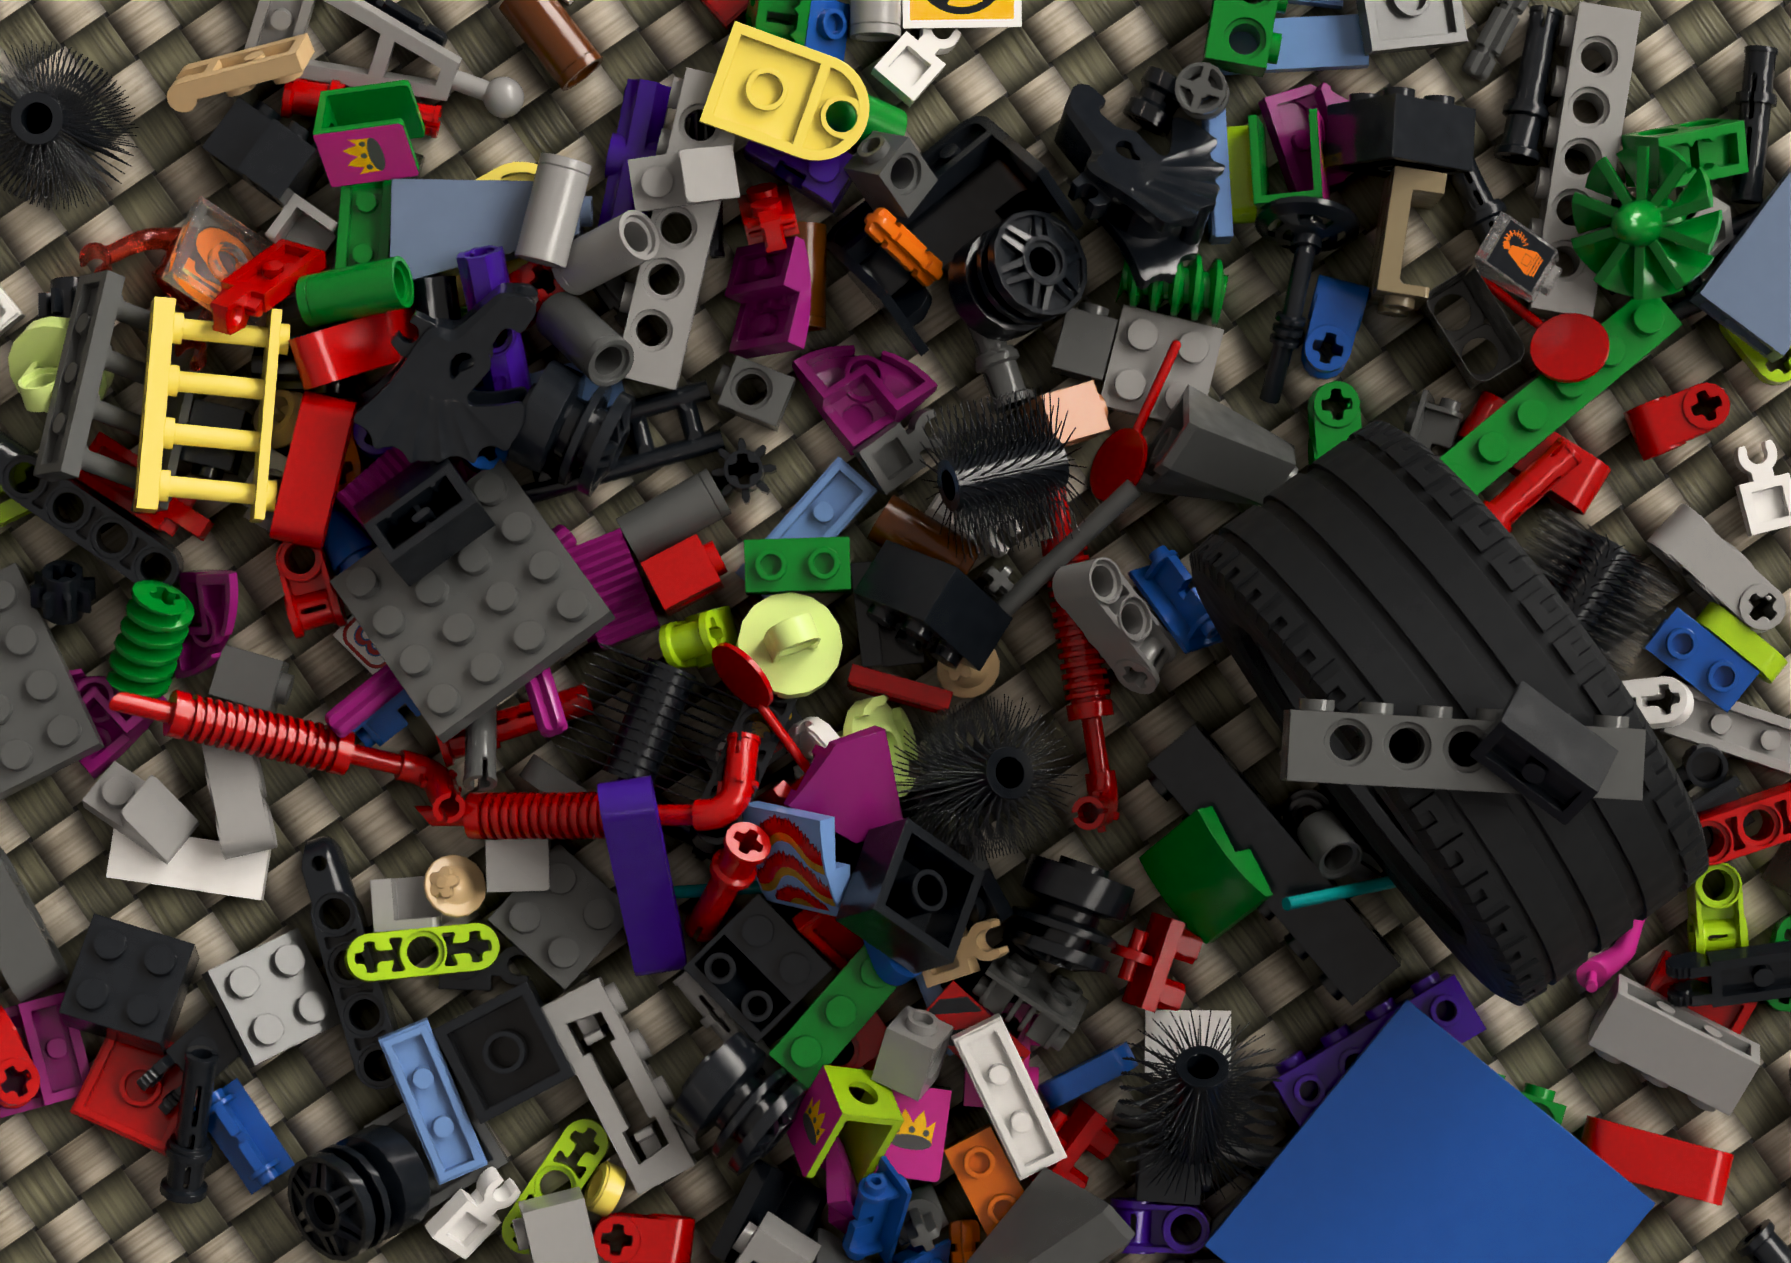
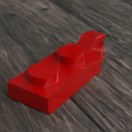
M769 182L748 188L746 190L747 194L737 198L748 245L764 242L767 253L787 249L785 237L800 234L787 185L777 187L776 183Z
M282 238L276 244L270 245L221 281V292L217 295L216 299L210 302L214 323L212 329L232 335L246 327L250 316L260 317L263 315V312L266 313L274 308L275 305L296 291L299 277L318 273L327 268L325 251Z
M99 431L89 446L90 451L137 468L138 455ZM83 470L80 471L79 478H76L160 533L164 531L173 537L178 528L181 527L204 541L215 525L211 520L192 509L197 501L196 499L173 497L169 502L168 510L137 514L131 511L135 489Z

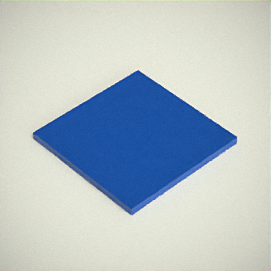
M1405 999L1257 1178L1258 1181L1253 1183L1206 1240L1204 1245L1225 1263H1607L1656 1203L1414 1004Z

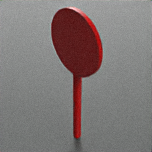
M1478 271L1493 296L1536 329L1530 344V354L1534 366L1542 375L1553 381L1573 383L1590 378L1604 366L1609 356L1610 343L1606 330L1598 321L1587 315L1567 313L1543 322Z
M1178 340L1172 341L1133 428H1123L1109 436L1094 458L1090 472L1091 490L1095 497L1103 502L1127 479L1136 486L1143 475L1147 462L1148 447L1141 433L1181 348V343Z
M719 643L712 650V661L718 675L734 695L747 705L758 709L798 766L806 774L811 764L768 707L773 702V690L766 675L758 664L743 650L730 643Z

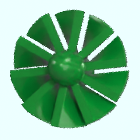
M1649 146L1629 147L1616 153V156L1636 186V197L1628 192L1607 157L1601 158L1591 169L1585 188L1621 201L1622 206L1617 208L1575 192L1572 199V212L1578 234L1607 225L1611 227L1572 238L1571 243L1574 251L1597 274L1593 280L1601 287L1615 293L1632 296L1635 300H1648L1669 296L1682 291L1684 286L1695 280L1711 265L1715 256L1709 253L1717 240L1722 224V210L1686 220L1687 216H1694L1695 212L1713 207L1712 188L1707 173L1699 167L1673 202L1668 196L1690 167L1688 161L1677 151L1669 147L1659 146L1658 188L1655 195H1653L1648 187Z

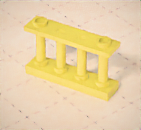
M155 296L151 301L133 512L155 513L158 510L159 501L168 502L169 497L250 504L249 522L261 523L265 520L266 511L274 512L277 497V481L268 480L278 357L279 355L288 354L290 340V324L281 323L283 309L272 308L268 312L266 327L246 325L245 328L232 335L214 331L212 329L213 321L184 318V313L175 312L176 298ZM183 339L264 348L262 379L180 371V365H170L172 344L181 345ZM178 392L260 400L257 431L175 423V418L166 417L168 396L177 397ZM173 444L255 452L253 484L171 476L170 470H161L163 449H173Z

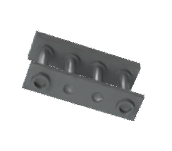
M105 270L79 277L33 476L54 482L79 478L80 471L83 470L135 489L136 467L90 451L87 445L92 420L132 435L140 436L141 415L102 401L98 394L104 370L144 385L146 363L113 351L110 345L115 320L147 333L149 331L150 311L124 301L122 290L125 277ZM199 309L184 312V318L211 321L212 312L209 310ZM182 339L181 345L172 344L170 365H180V371L199 373L202 356L208 348L209 342ZM178 392L177 397L168 396L166 417L175 418V423L187 424L194 393ZM173 444V449H163L161 470H170L171 476L176 475L182 445ZM169 497L168 502L159 501L156 512L168 510L169 502L173 497ZM133 498V502H132V506H131V511H132V512H133L134 498Z

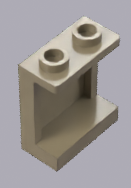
M1395 166L1383 182L1368 283L1370 289L1366 304L1377 305L1378 314L1405 318L1408 317L1409 311H1417L1429 298V287L1404 284L1400 281L1410 207L1432 210L1445 193L1447 173Z

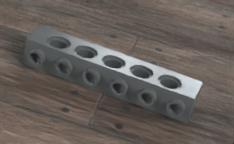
M1299 698V710H1284L1280 780L1521 794L1475 759L1465 766H1459L1452 761L1448 752L1450 740L1459 732L1469 734L1476 744L1478 739L1502 715L1503 709L1476 708V720L1453 719V707L1417 705V716L1393 715V703L1358 702V713L1334 712L1335 700ZM1594 715L1593 726L1585 727L1618 750V753L1599 792L1593 798L1642 801L1646 729L1629 728V717ZM1342 725H1347L1354 729L1359 738L1357 752L1346 760L1335 756L1330 747L1332 733ZM1402 728L1411 731L1418 743L1415 756L1405 763L1395 760L1389 750V742L1392 735Z

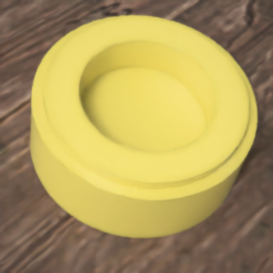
M605 1161L595 1169L584 1194L588 1211L602 1217H607L614 1210L620 1200L626 1182V1170Z

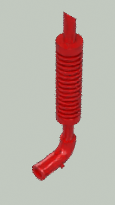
M1063 498L1064 505L1068 509V511L1066 510L1067 517L1071 524L1069 506ZM1060 506L1061 517L1064 522L1063 528L1067 536L1070 530L1066 516ZM1056 510L1055 518L1057 521L1055 520L1059 532V542L1057 535L1055 536L1054 523L1049 513L1053 538L1051 541L1046 539L1045 545L1043 540L1040 541L1043 557L1064 539L1062 526ZM1088 545L1067 565L1090 560L1089 555H1084V551L1088 550ZM1053 578L1051 579L1052 581L1047 583V588H1052ZM1053 591L1049 592V598L1055 599ZM1055 599V602L1050 603L1051 609L1056 608V612L1051 614L1052 619H1058V622L1053 623L1054 629H1059L1060 633L1055 634V639H1061V643L1056 644L1057 650L1063 651L1062 654H1058L1059 660H1064L1065 663L1060 665V670H1066V674L1061 675L1062 681L1067 680L1068 684L1063 685V690L1069 691V695L1064 696L1065 701L1071 702V705L1066 706L1068 722L1080 720L1082 722L1090 773L1085 774L1087 796L1079 798L1072 807V813L1078 812V817L1073 818V821L1079 828L1084 830L1097 828L1098 833H1103L1107 831V825L1112 823L1113 820H1118L1120 817V813L1117 812L1118 787L1115 770H1110L1102 723V717L1114 715L1112 699H1106V695L1111 694L1110 689H1105L1104 686L1109 684L1108 678L1103 679V674H1108L1107 668L1101 667V664H1105L1106 661L1104 658H1100V653L1087 641L1081 629Z
M176 689L172 692L168 701L129 692H119L109 702V709L112 711L163 722V735L179 740L184 738L188 742L194 739V742L197 744H202L203 742L206 746L214 744L216 748L221 749L224 747L226 750H235L237 753L245 751L246 755L251 756L255 753L256 757L262 758L265 756L269 760L275 758L278 762L285 761L291 765L295 763L300 767L305 765L309 769L325 770L327 773L340 776L345 775L350 764L394 774L395 780L416 785L426 791L433 815L440 822L443 819L442 813H444L446 823H453L462 818L466 810V804L461 795L462 787L457 784L455 778L457 772L455 770H448L438 761L416 752L401 750L397 754L355 744L354 731L346 737L340 738L328 725L324 726L320 722L315 724L312 720L304 722L303 718L297 717L294 719L290 715L284 717L281 713L274 715L272 711L267 710L264 712L259 708L254 710L250 706L243 707L241 704L233 706V703L228 701L223 704V701L220 699L213 701L211 697L203 698L198 694L192 697L191 693Z
M737 732L729 733L726 740L727 751L723 781H718L716 796L709 799H696L693 804H657L661 826H693L696 831H709L724 828L737 820L749 806L755 789H759V782L755 781L761 738L753 733L741 732V741H739V734ZM471 792L465 798L466 810L464 815L453 823H446L444 813H442V822L438 821L433 815L431 806H414L431 826H463L469 839H606L600 814L598 793Z

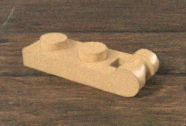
M308 33L190 63L181 69L176 80L167 91V102L175 111L183 113L193 110L201 98L224 92L228 97L239 96L252 90L256 84L273 80L275 84L291 82L303 74L315 52Z

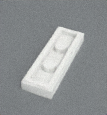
M113 829L106 877L264 900L271 849L225 860L219 841L189 837L170 862L166 864L116 829Z
M999 1013L951 1036L1018 1179L1021 1181L1041 1171L1044 1167L1047 1168L1067 1158L1064 1148Z

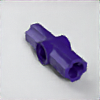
M644 79L627 80L620 110L617 133H613L607 153L604 175L608 179L598 226L626 211L635 210L628 160L656 156L661 130L665 127L671 87Z
M488 245L475 247L457 255L456 259L468 311L498 285L510 283L503 246ZM509 328L507 329V335L503 337L498 336L493 343L494 353L491 358V367L482 378L485 391L505 390L524 386L528 392L532 386L522 335Z

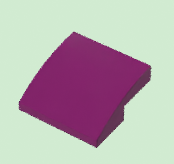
M797 236L785 238L787 249L770 253L766 252L764 242L736 249L724 296L741 304L728 352L749 359L804 349L811 308L810 268L804 239Z
M66 991L4 1008L16 1027L24 1048L39 1072L40 1088L36 1096L23 1107L7 1109L0 1106V1118L78 1096L90 1071V1066L80 1030L65 1026L59 1014ZM10 1070L6 1071L7 1080L1 1085L2 1090L5 1093L14 1090L19 1097L23 1096L22 1087L27 1082V1078L24 1074L14 1076Z

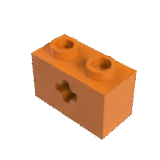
M989 1123L944 1146V1152L987 1236L1024 1193Z

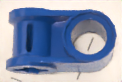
M1319 274L1307 319H1309L1301 351L1303 368L1310 376L1316 379L1328 380L1336 377L1343 371L1351 355L1356 331H1359L1370 287ZM1323 342L1332 344V353L1338 355L1332 356L1329 363L1319 361L1320 352L1316 349H1320Z

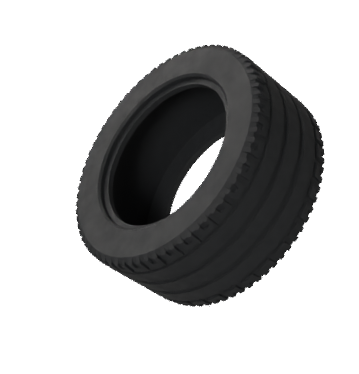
M1381 420L1371 422L1350 434L1347 441L1340 442L1308 465L1307 474L1297 473L1265 496L1261 507L1251 506L1219 530V535L1211 534L1190 553L1189 560L1193 582L1211 621L1242 673L1282 733L1284 710H1299V698L1335 700L1334 712L1358 713V702L1393 703V715L1417 716V705L1453 707V719L1476 720V708L1504 710L1515 688L1522 680L1563 711L1571 713V716L1584 726H1593L1594 715L1629 717V728L1646 729L1642 801L1592 798L1566 826L1523 794L1318 783L1353 832L1361 837L1365 848L1420 917L1454 956L1494 994L1517 1006H1522L1547 991V984L1555 985L1588 960V953L1590 951L1599 953L1633 928L1634 919L1643 921L1676 897L1678 892L1688 889L1708 870L1709 857L1705 837L1694 805L1666 751L1618 675L1558 592L1502 523L1440 458L1411 435ZM1342 725L1334 730L1330 737V747L1334 755L1342 760H1346L1357 752L1359 738L1354 729L1347 725ZM1404 728L1396 731L1389 742L1391 755L1401 763L1410 761L1418 749L1415 735ZM1459 732L1452 737L1448 746V752L1454 763L1459 766H1465L1474 759L1470 756L1475 745L1474 739L1465 732Z

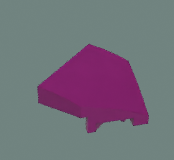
M1324 82L1318 87L1309 84L1264 97L1258 102L1289 193L1314 190L1309 109L1317 108L1325 121L1326 130L1328 105L1349 101L1331 90L1332 86ZM1328 168L1329 188L1344 182L1350 172Z
M874 725L830 741L826 748L815 744L811 752L814 759L797 791L791 789L783 803L790 808L834 816L835 834L854 843L865 841L870 829L903 819L886 730Z

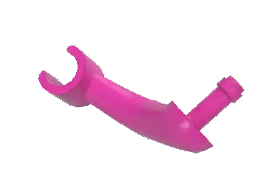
M1634 919L1633 928L1619 937L1612 947L1589 958L1578 967L1576 972L1577 981L1587 992L1593 993L1597 991L1598 988L1602 987L1633 958L1645 919L1643 921Z

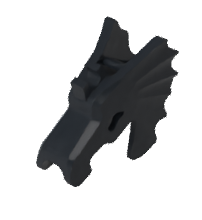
M1077 84L1073 87L1065 104L1054 139L1056 145L1080 173L1072 181L1067 196L1072 201L1081 198L1086 205L1084 215L1089 220L1097 219L1115 241L1130 268L1136 286L1140 290L1147 288L1155 281H1165L1172 284L1178 265L1182 261L1196 259L1198 246L1203 236L1207 219L1216 205V198L1220 188L1215 180L1223 174L1225 165L1214 161L1210 155V152L1217 146V139L1196 123L1176 117L1173 118L1171 123L1169 154L1165 156L1160 155L1137 132L1119 128L1101 114L1100 110L1104 107L1106 100L1093 87L1086 84ZM1124 147L1129 149L1132 159L1121 156L1116 148Z
M502 283L458 320L441 317L434 319L422 312L416 311L411 316L409 322L416 325L419 329L418 336L407 338L399 330L393 335L391 343L402 358L379 380L363 390L360 399L364 405L354 415L353 420L355 423L369 432L374 448H398L404 453L409 463H414L417 460H434L439 463L451 456H459L470 463H475L479 452L484 447L495 446L503 451L509 450L523 425L525 414L523 400L527 394V389L524 386L496 391H476L473 389L490 370L491 358L494 353L493 343L500 332L511 328L521 333L525 331L533 320L538 302V291L531 284ZM456 354H470V356L463 358L459 364H454L453 358Z

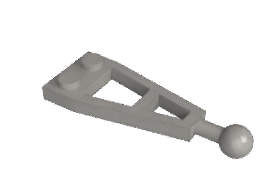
M259 0L244 49L305 34L316 0ZM323 0L380 33L370 69L310 59L299 78L330 83L333 79L340 80L342 84L352 87L408 80L416 97L447 101L451 91L454 90L482 100L486 109L492 115L499 118L512 117L522 108L524 92L516 80L503 76L487 81L460 71L461 57L364 0ZM395 44L403 46L441 68L438 79L434 80L387 72Z

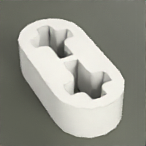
M1660 676L1622 681L1652 729L1680 725L1690 717L1693 711L1694 699L1692 692L1685 684L1673 677ZM1667 689L1675 696L1680 697L1679 703L1671 705L1670 714H1666L1665 710L1659 706H1648V701L1663 699Z

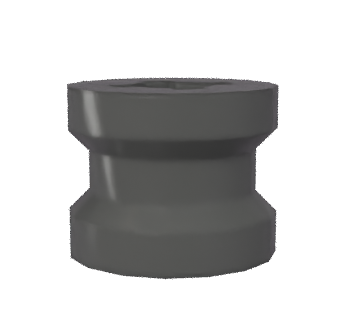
M1196 62L1188 65L1180 72L1175 82V94L1180 107L1188 116L1196 120L1206 121L1216 118L1225 110L1229 103L1230 91L1225 76L1218 67L1210 63ZM1208 96L1214 97V98L1209 97L1207 100L1202 101V99H1206Z

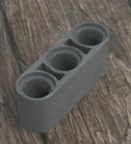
M0 847V970L12 992L20 1002L24 1003L68 979L70 974L60 951L7 854Z

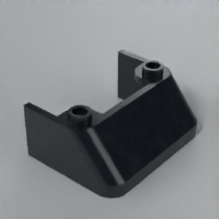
M975 116L961 122L921 155L938 181L909 218L893 215L897 218L896 222L902 223L927 247L926 251L932 252L942 261V271L945 269L944 266L953 260L955 253L969 240L985 231L991 230L996 224L1003 222L1016 213L1027 210L1046 213L1055 212L1075 231L1084 225L1047 168L986 116ZM865 200L831 228L827 234L826 247L885 321L922 356L929 349L913 326L919 324L926 317L932 303V296L925 286H922L911 276L912 272L906 271L881 247L882 243L875 242L865 232L866 224L864 219L868 213L874 212Z

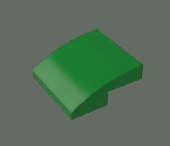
M1213 806L1197 809L1139 857L1147 875L1168 906L1205 944L1216 941L1273 896L1251 849L1235 852Z

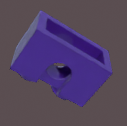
M750 140L744 148L746 160L834 213L853 182L844 170L846 164L853 157L847 151L832 159L808 161ZM781 163L793 168L794 170L802 174L805 177V180L787 170L785 167L781 165Z

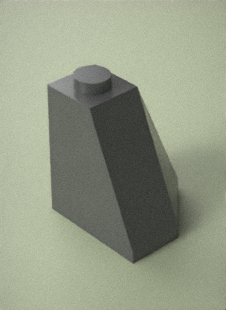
M1188 384L1148 444L1145 470L1136 487L1143 492L1262 506L1265 496L1298 473L1295 447Z
M1044 1167L966 1263H1106L1122 1253L1136 1233L1109 1203Z

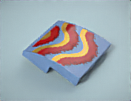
M762 801L750 802L743 812V822L758 825L767 833L771 842V850L768 857L763 863L756 865V880L766 900L837 916L851 879L850 864L836 862L835 817Z

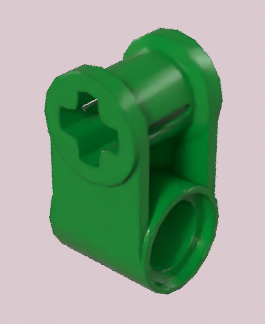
M1333 381L1326 383L1313 391L1308 399L1309 465L1340 442L1347 441L1350 434L1362 428L1358 393L1351 385L1345 382ZM1331 392L1334 393L1336 401H1344L1345 410L1337 413L1336 420L1333 419L1331 411L1323 410L1321 406L1323 401L1330 398Z

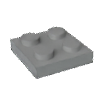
M1124 304L1101 390V395L1107 404V408L1138 417L1166 353L1174 340H1178L1181 343V348L1148 419L1163 423L1188 384L1208 395L1224 329L1137 307L1133 308Z

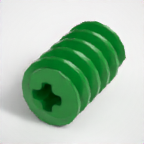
M1197 254L1196 259L1190 260L1187 266H1183V261L1178 265L1172 284L1165 281H1155L1147 288L1140 290L1136 286L1126 260H1124L1116 302L1125 290L1128 291L1130 307L1136 308L1143 296L1147 295L1151 312H1157L1166 299L1169 300L1170 313L1174 317H1177L1184 304H1189L1192 321H1197L1204 309L1207 308L1210 310L1212 325L1217 326L1226 292L1228 275H1224L1223 263L1219 258H1215L1208 270L1204 271L1202 256Z
M142 580L136 582L132 587V599L129 600L125 608L127 616L122 619L120 623L121 633L117 635L114 641L116 650H113L109 657V664L113 670L108 672L106 680L119 692L159 698L167 693L171 685V677L177 668V660L182 653L183 643L189 632L188 626L193 620L195 613L189 598L177 588L155 580Z

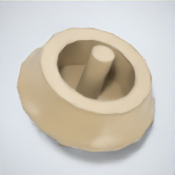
M282 389L276 391L271 441L272 449L283 448L291 444L303 397L301 392ZM259 405L255 411L253 420L254 428L256 431L258 426Z
M995 649L990 654L981 671L961 663L956 669L950 668L939 661L937 663V677L941 687L952 691L953 696L958 698H974L984 694L994 685L1000 670V660Z
M455 854L442 856L431 863L425 873L423 886L426 898L434 909L445 916L455 918L469 916L479 909L485 899L486 881L484 874L477 864L467 857Z

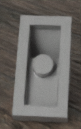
M733 145L679 150L677 153L628 160L635 210L640 212L740 198Z
M116 761L110 765L82 799L85 809L166 864L170 862L200 825L195 816L158 778L150 775L144 781Z

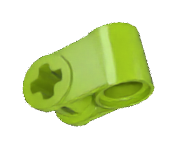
M730 606L703 611L684 618V621L669 622L660 626L659 643L662 654L668 665L678 669L697 666L698 669L714 666L712 661L713 648L723 642L736 646L738 639Z
M1727 863L1710 865L1708 870L1687 889V939L1689 952L1694 951L1704 955L1709 951L1749 946L1740 874L1733 866ZM1719 870L1725 878V889L1718 897L1710 899L1703 891V879L1710 871ZM1726 934H1727L1726 937H1721V938H1708L1709 936H1712V935H1726Z

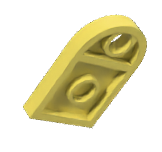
M734 21L699 122L799 159L824 161L845 153L859 140L869 118V97L860 76L842 60ZM842 101L848 103L856 113L855 124L847 132L834 131L826 121L827 109L835 102Z

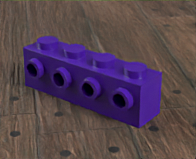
M1435 970L1410 985L1413 994L1405 999L1414 1004L1461 1044L1486 1030L1454 974H1446L1440 977L1438 971ZM1389 997L1366 1010L1364 1013L1369 1020L1350 1030L1347 1023L1323 1035L1319 1038L1323 1047L1305 1057L1302 1050H1298L1276 1063L1282 1066H1275L1278 1073L1272 1076V1078L1280 1079L1282 1082L1270 1081L1276 1093L1280 1094L1279 1098L1297 1129L1309 1117L1405 999L1395 1003L1393 998Z

